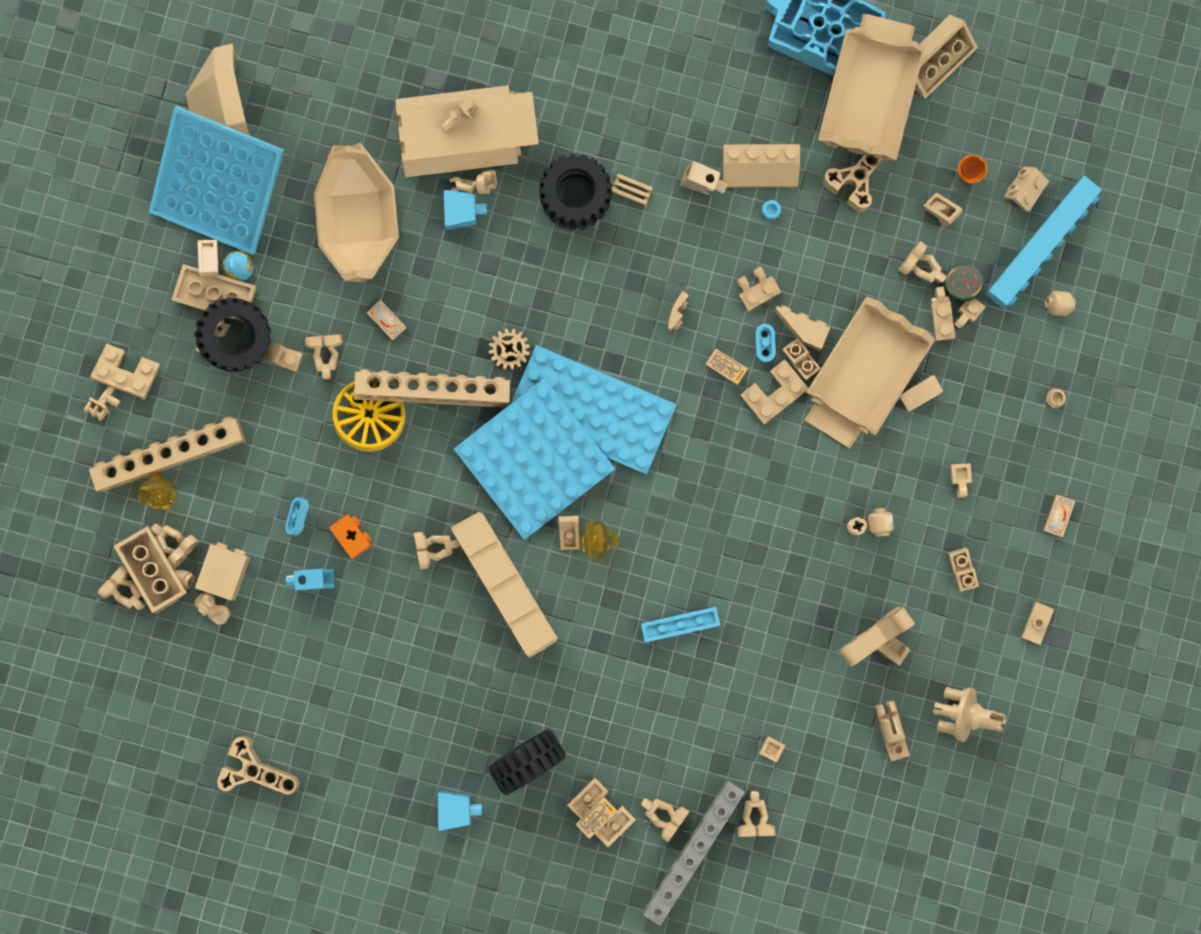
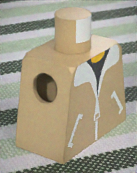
M693 161L686 167L680 186L710 195L714 191L724 193L727 182L719 180L720 172Z

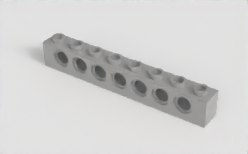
M726 780L644 909V916L661 926L744 795L745 791Z

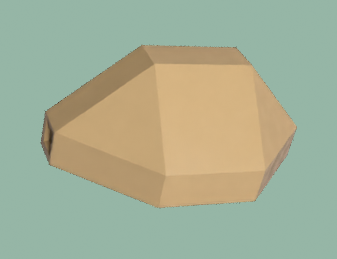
M233 43L215 47L186 93L189 111L250 135L235 76L234 61L239 59L234 51Z
M361 143L353 146L333 145L314 192L318 246L345 281L363 282L374 277L399 238L394 185Z

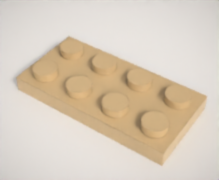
M183 264L171 300L200 310L207 309L209 304L215 303L219 299H227L229 297L243 299L252 303L257 287L221 275L199 277L198 268ZM227 317L236 321L246 323L243 319L239 317Z

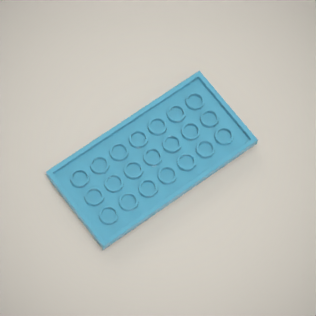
M536 345L511 404L545 378L608 459L647 475L677 404Z

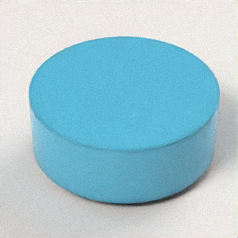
M774 200L765 202L762 207V215L767 220H774L781 213L780 204Z

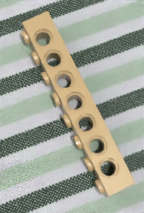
M370 370L355 372V400L504 408L509 405L510 380H506L503 377L487 379L484 376L467 378L465 375L448 377L446 374L429 376L427 373L410 375L408 372H399L398 374H390L389 371L371 373ZM371 382H377L379 383V386L377 388H371L369 384ZM390 383H397L399 387L391 389L388 385ZM416 384L418 388L416 390H410L408 388V385ZM429 385H435L437 387V390L429 391L427 387ZM448 386H454L457 390L455 392H449L446 388ZM473 387L476 392L468 393L466 388ZM492 388L495 393L487 394L485 389Z
M227 417L222 419V423L217 425L210 423L203 426L204 429L196 431L194 429L185 432V436L179 438L178 436L168 438L165 443L160 444V442L150 444L148 449L133 450L130 452L131 455L125 457L119 455L113 457L111 462L105 463V461L96 463L94 468L89 469L95 490L104 492L246 442L240 422L236 418ZM224 429L226 436L223 439H219L218 432ZM207 436V438H208L207 444L204 445V446H201V445H200V439H201V437ZM188 442L190 445L189 450L183 452L182 445ZM166 449H170L171 456L165 459L163 453ZM148 455H152L153 461L147 465L145 459ZM133 461L135 467L132 471H128L127 465ZM115 468L116 475L111 478L109 476L110 469Z

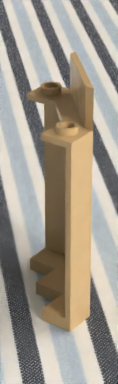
M863 14L860 27L846 29L818 141L834 148H847L849 152L861 155L863 153L874 155V158L881 160H897L925 49L918 46L917 42L912 41L914 26Z
M509 85L396 99V113L399 123L398 129L405 177L518 164L517 156H521L520 146L539 144L532 92L509 93ZM467 98H471L478 103V108L472 113L473 119L465 114L447 131L441 126L450 118L449 114L451 111L457 112L460 109V106L456 103L457 100L463 102Z
M866 296L806 392L812 397L811 401L815 404L804 421L849 449L860 432L865 435L868 433L876 435L932 346L935 338L927 330L912 325L903 315L889 311L880 301Z

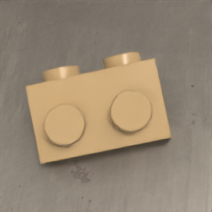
M1024 166L1018 172V176L1009 186L1004 197L1008 200H1013L1023 211L1029 212L1049 180L1036 167Z

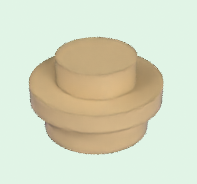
M1052 389L1047 393L1046 401L1049 406L1059 408L1064 405L1066 396L1062 390Z

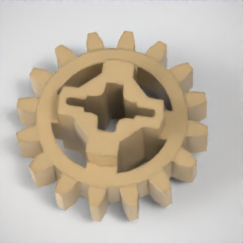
M505 329L504 334L498 331L499 337L493 336L492 339L495 342L489 343V346L493 348V350L489 351V354L494 355L491 360H497V367L502 364L504 370L508 366H510L511 370H514L515 365L521 368L520 362L526 363L527 360L524 357L530 356V353L526 351V349L530 348V345L525 344L528 341L527 337L522 339V332L517 335L515 329L511 333H509L508 329ZM512 337L511 340H508V341H504V340H503L504 338ZM519 343L522 345V353L517 350ZM497 346L502 349L500 356L497 354ZM504 346L509 348L513 346L512 348L514 352L512 353L509 351L508 353H506L507 351ZM510 358L516 359L515 361L507 362Z

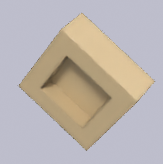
M767 736L759 754L777 763L785 745Z

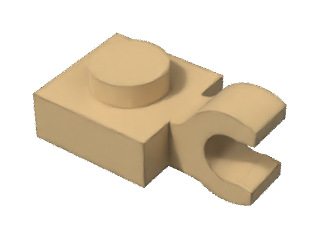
M977 299L964 302L958 310L962 315L954 325L960 329L968 320L973 323L985 309V306Z
M971 464L950 465L951 484H957V498H965L968 496L967 484L972 483Z

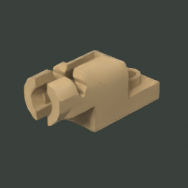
M894 700L886 702L888 714L885 713L882 704L875 706L879 719V728L891 762L910 756Z

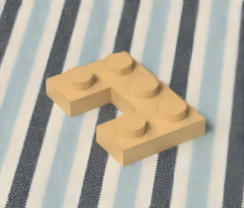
M106 343L90 376L91 379L145 400L161 367L160 364L142 357L134 373L120 369L118 367L125 355V351Z
M785 359L770 371L771 375L781 386L769 397H766L757 384L754 383L740 395L763 425L809 389Z
M595 777L567 806L581 819L609 791ZM622 805L595 835L609 847L636 819Z

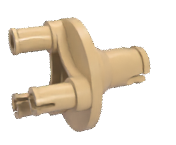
M946 687L944 699L960 703L951 706L936 702L934 707L942 709H934L933 713L935 715L950 717L951 720H955V723L940 720L937 732L954 735L957 741L965 742L970 731L979 728L997 732L1003 731L1001 724H1005L1006 715L984 709L980 704L976 703L977 695L974 688L968 687L962 691Z

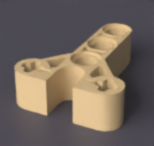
M865 153L853 167L840 170L831 168L827 170L823 177V185L835 195L843 185H852L854 192L846 204L857 212H864L872 202L871 195L869 194V176L882 160L874 158V155ZM866 158H872L875 164H868ZM860 172L863 175V179H857L854 173ZM832 176H834V177H835V180H833V181L831 182V181L829 180V178H831ZM862 199H864L865 202L862 205L859 204V202Z
M896 607L885 614L872 627L841 648L839 652L849 666L852 667L887 641L912 627L915 622L904 607Z
M248 736L236 738L228 755L242 761V769L236 770L225 766L222 768L217 781L218 787L222 791H230L238 784L253 781L284 794H292L300 785L299 779L296 776L261 763L253 749V741ZM245 741L244 745H246V748L241 750L239 743ZM251 765L256 766L258 770L256 776L251 775L249 772ZM269 772L276 776L274 783L269 782L267 779ZM230 778L229 781L232 784L227 786V782L224 779ZM288 779L294 783L292 790L287 789L285 786V782Z

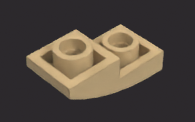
M684 291L676 300L671 311L668 323V331L670 333L673 329L677 331L683 323L681 321L683 315L678 311H683L689 303L687 301L689 295Z
M798 338L782 349L806 382L821 370Z
M932 375L904 391L900 398L909 412L942 393L943 389L935 375Z
M968 548L948 552L959 591L962 592L979 587Z

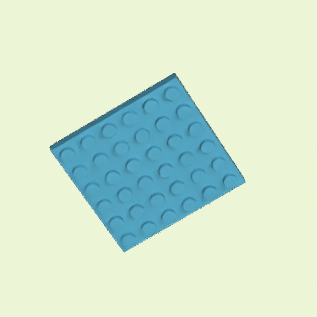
M176 106L173 110L149 213L254 255L260 240L284 149Z
M545 378L454 448L524 540L615 470L611 462Z

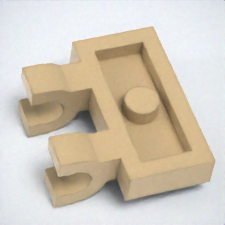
M762 267L753 271V274L759 281L757 285L750 288L745 276L736 281L743 291L738 296L747 311L754 309L781 293L772 276L766 278Z

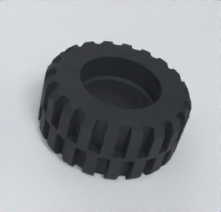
M576 153L570 154V157L567 158L563 155L559 157V161L556 162L554 160L550 163V167L546 168L543 172L544 176L540 180L539 189L540 201L545 214L550 217L552 222L559 223V226L565 228V226L570 227V230H576V228L580 227L583 230L587 229L588 225L593 226L597 224V220H601L605 216V212L608 211L612 197V184L610 183L609 174L605 172L604 166L597 164V160L594 158L588 159L587 155L581 154V157L576 156ZM569 177H583L592 184L594 194L592 200L587 205L580 208H571L560 201L558 187L562 181Z
M222 298L215 303L209 304L208 308L200 313L201 316L195 324V343L202 357L214 367L227 372H242L244 369L249 370L253 368V365L256 363L259 364L262 361L263 355L267 354L268 344L271 345V327H269V321L263 315V311L253 303L238 298ZM239 317L248 324L251 338L248 345L242 351L229 353L222 350L216 343L215 330L223 319Z
M546 729L488 766V771L501 793L509 795L566 758V752L553 731Z

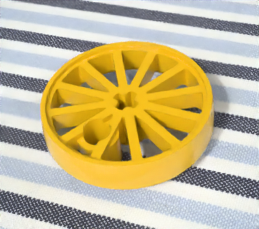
M355 381L347 385L337 396L332 410L334 429L340 439L348 446L366 452L382 450L394 443L402 433L405 425L406 413L404 403L395 402L380 407L384 401H377L373 405L374 400H369V404H367V400H363L361 404L353 402L354 392L351 395L348 394L354 390ZM371 382L369 386L377 388L379 383ZM344 398L349 401L351 408L339 406L341 400ZM396 408H400L401 417L383 414ZM337 413L351 414L354 417L338 421ZM367 413H368L369 415H372V418H371V419H370V417H366V414H367ZM382 421L396 422L399 425L396 431H393ZM357 423L347 435L341 429L343 426ZM364 426L362 442L359 443L352 440L351 438ZM376 426L382 428L390 437L381 441ZM369 427H371L377 441L375 444H366Z

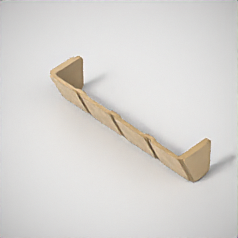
M478 512L452 526V532L527 657L530 658L555 643L556 639H558L484 514Z

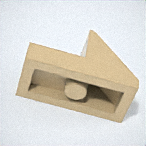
M935 193L923 205L927 212L939 219L942 227L951 224L963 212L961 207L938 193Z
M272 342L271 345L268 344V352L266 355H263L262 360L295 372L298 371L304 354L288 349L280 344Z
M578 516L559 517L561 550L580 549Z

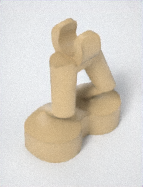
M494 170L483 171L477 176L475 181L460 179L459 177H453L449 180L450 182H456V187H452L451 191L457 192L462 190L473 193L477 189L479 194H489L490 190L495 189L497 185Z
M919 241L898 271L903 275L913 271L916 276L929 283L933 281L938 284L944 282L946 276L940 272L942 267H940L933 255H924L927 245ZM917 261H928L932 271L929 273L921 270L916 266Z
M342 335L305 338V346L314 349L313 359L318 372L322 371V378L325 380L332 379L331 371L336 370L339 353L334 347L343 344ZM322 347H327L331 353L328 364H324L320 356Z
M154 524L151 527V530L157 534L155 539L162 551L170 554L167 559L173 569H176L186 559L187 554H190L199 544V540L193 535H189L184 539L179 531L168 525L162 527L161 525ZM168 535L174 537L180 544L176 550L167 547L165 538Z
M423 532L414 533L420 570L429 568L430 559L439 561L452 555V549L460 547L458 540L450 541V536L432 535L427 539ZM433 543L445 544V549L437 554L428 552L427 547Z
M122 565L97 593L102 598L113 595L117 602L127 608L134 606L137 610H142L146 603L140 599L142 594L135 582L127 580L129 572ZM120 584L129 586L133 594L130 599L119 593L117 587Z
M201 593L196 598L195 606L199 609L198 611L203 616L208 614V617L214 623L223 625L230 618L229 608L225 605H217L213 594Z
M757 791L750 792V801H745L742 819L746 825H741L737 828L738 837L776 835L775 826L766 824L769 817L765 801L759 800V792ZM753 807L758 808L761 816L760 824L757 826L753 825L750 819Z
M645 798L641 804L647 809L645 815L656 827L663 828L661 838L667 843L690 812L683 806L674 811L671 804L659 799L651 802ZM656 808L667 811L671 821L668 823L661 821L654 812Z

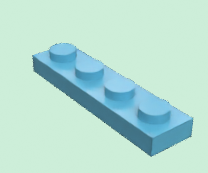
M716 607L641 623L645 643L720 626Z

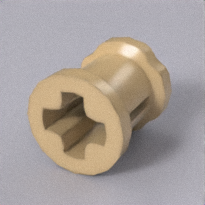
M859 517L851 519L847 524L848 532L855 536L864 533L867 528L865 520ZM855 522L861 524L859 532L857 529H853Z

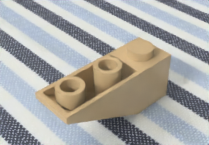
M777 306L774 312L804 346L820 351L830 330L827 324L820 320L812 321L808 315L803 313L795 314L791 312L792 309L789 307Z

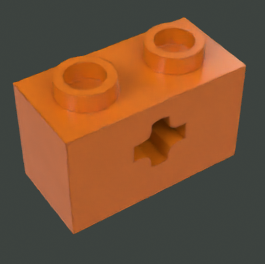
M347 514L329 528L350 558L355 559L372 547L370 543L372 538L366 531L362 532L359 528L361 523L355 515L351 517V515ZM350 531L357 533L355 534V540L349 539Z

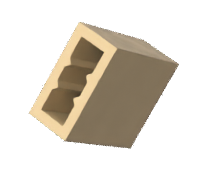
M219 542L216 545L210 544L195 588L235 601L251 557L246 556V551L235 548V551L228 550V545Z

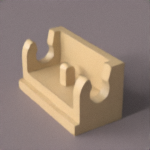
M895 637L876 649L887 659L899 666L910 651L909 647Z

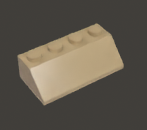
M949 15L918 45L925 49L915 91L926 99L978 48L964 20Z
M800 144L723 146L722 177L723 181L727 182V187H798Z
M148 526L114 546L152 613L157 614L187 594Z

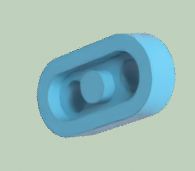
M762 324L755 332L756 356L761 362L768 363L776 355L775 331L771 325ZM761 332H767L768 337H762ZM767 350L769 356H763L762 351Z
M296 497L292 501L285 525L287 534L297 536L303 531L305 518L309 511L306 499Z

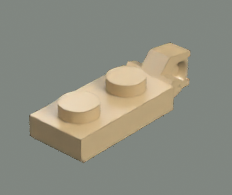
M937 287L934 289L935 298L931 299L932 303L930 304L935 341L955 339L951 301L949 296L945 297L944 287Z

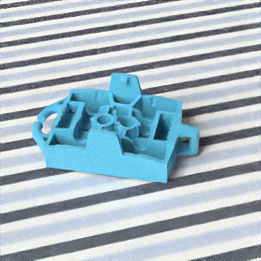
M767 0L765 9L776 17L767 47L834 77L839 58L827 53V51L840 56L846 29L860 27L863 14L886 19V12L862 0H834L845 5L843 8L831 3V0ZM802 17L804 19L809 20V22H804L800 20V18ZM820 21L823 26L817 27L814 25V22ZM831 29L839 30L840 34H833ZM792 35L795 36V37H797V38H800V39H802V40H804V41H806V42H808V43L802 42V41H800V40H798V39L792 37Z

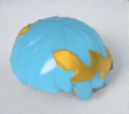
M232 251L223 261V270L228 278L244 281L253 273V261L244 251Z

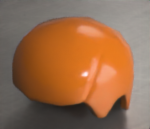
M977 155L965 156L957 168L959 177L969 184L980 182L985 178L988 171L986 161Z

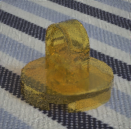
M161 472L151 473L150 480L144 482L138 489L139 502L145 507L146 504L152 506V509L170 507L173 505V501L178 498L176 486L172 482L164 480Z
M589 521L585 525L587 530L586 533H582L583 552L589 555V559H601L607 550L618 546L619 536L617 533L607 531L606 526L601 521ZM608 536L613 540L612 545L608 544Z

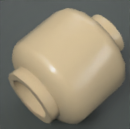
M1053 291L1045 299V307L1051 315L1068 316L1075 309V298L1069 292Z
M885 508L874 509V513L868 515L869 531L877 537L890 535V532L894 530L893 514L886 512Z

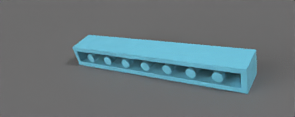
M1084 175L985 295L1001 308L1007 305L1011 306L1017 300L1015 295L1019 290L1023 292L1029 285L1028 279L1031 276L1035 277L1040 272L1041 268L1039 266L1042 262L1047 263L1053 256L1051 251L1055 247L1058 249L1063 244L1065 234H1070L1077 225L1074 223L1078 218L1082 220L1089 212L1086 210L1090 204L1093 206L1099 200L1100 196L1098 194L1102 189Z

